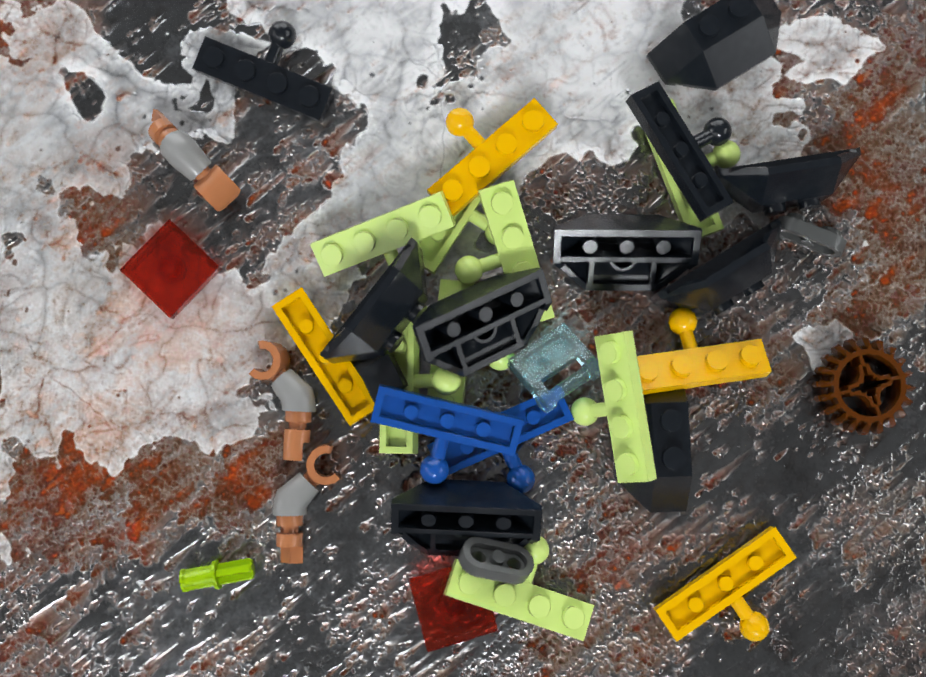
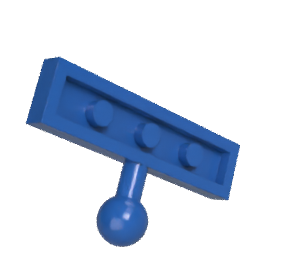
M379 384L370 422L435 437L431 455L421 462L420 474L427 483L439 484L449 474V465L445 460L449 441L515 456L524 420L523 418Z
M560 387L500 412L523 418L524 422L518 444L574 420ZM449 441L445 460L449 465L448 475L499 452ZM432 442V443H430V444L427 445V447H428V449H429V451H430V454H431V451H432V447H433V443H434V442ZM517 451L515 456L502 453L509 469L506 477L507 484L521 493L530 491L535 484L533 470L521 463Z

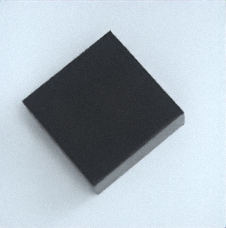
M387 353L359 371L374 403L379 384L400 389L409 386L393 354Z

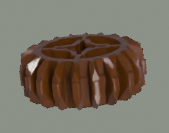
M867 337L859 338L857 343L853 339L845 340L843 347L839 344L831 347L832 355L826 354L820 358L826 367H816L814 370L817 375L822 377L820 381L812 383L814 388H821L822 393L816 395L814 400L816 402L824 401L826 404L820 413L822 415L833 413L830 423L834 426L843 423V431L851 433L856 429L858 435H868L869 431L873 434H879L883 432V426L893 428L896 425L895 418H904L907 415L901 405L909 406L913 403L906 396V392L914 391L916 388L911 384H906V378L911 377L913 372L910 370L903 371L901 368L907 359L903 357L894 359L897 348L888 347L884 349L883 341L876 340L870 343ZM864 359L875 364L883 375L875 374L871 370L869 363L865 364ZM847 364L848 367L845 368L846 380L839 386L840 374ZM864 381L865 383L875 382L872 385L866 386L867 388L863 389L862 392L861 390L851 391L852 388L859 387V384L864 383ZM886 387V395L883 403H881V391ZM842 398H851L857 408H861L863 415L851 410Z

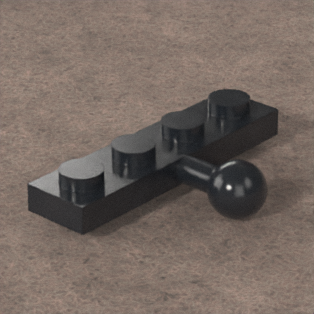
M276 21L270 26L268 37L271 45L264 60L205 36L192 67L193 70L320 123L323 122L335 90L332 87L278 66L284 49L290 48L296 40L295 28L289 22Z
M659 81L630 95L626 100L627 105L698 220L702 222L734 203L701 150L702 147L708 144L713 146L725 144L732 134L730 123L721 117L712 118L704 125L702 132L693 136Z

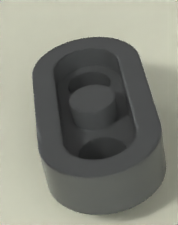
M791 212L787 216L778 217L782 223L780 238L829 257L842 256L847 241L841 236L842 232L829 226L818 227L808 223L809 219L798 213Z
M483 537L469 538L464 543L458 556L461 567L468 574L509 584L525 582L534 568L533 557L522 546Z

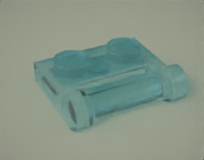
M562 323L509 358L507 363L508 368L532 394L537 405L544 413H549L555 409L558 401L587 381H595L601 377L598 360L565 323ZM576 360L582 366L581 369L550 390L543 384Z

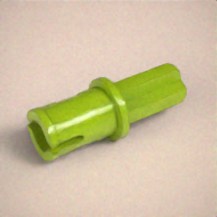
M251 558L223 563L213 560L211 565L180 569V587L184 593L208 587H214L218 590L225 584L252 580L255 577V565Z

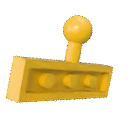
M535 98L486 140L473 127L474 119L467 109L455 108L448 113L446 117L448 131L454 136H463L474 150L428 188L427 193L432 195L443 191L453 217L479 196L478 190L489 187L557 128L558 123Z
M299 288L271 306L349 426H353L371 414L374 402L362 377L352 362L333 364L319 355L334 335L303 288Z
M688 308L675 309L668 319L669 328L673 333L679 335L683 350L637 356L643 395L767 377L772 372L762 339L698 347L693 332L697 326V317Z
M770 526L653 607V609L677 642L721 610L731 605L740 618L739 629L741 634L749 641H762L769 633V622L763 614L752 611L743 595L797 557L777 528Z

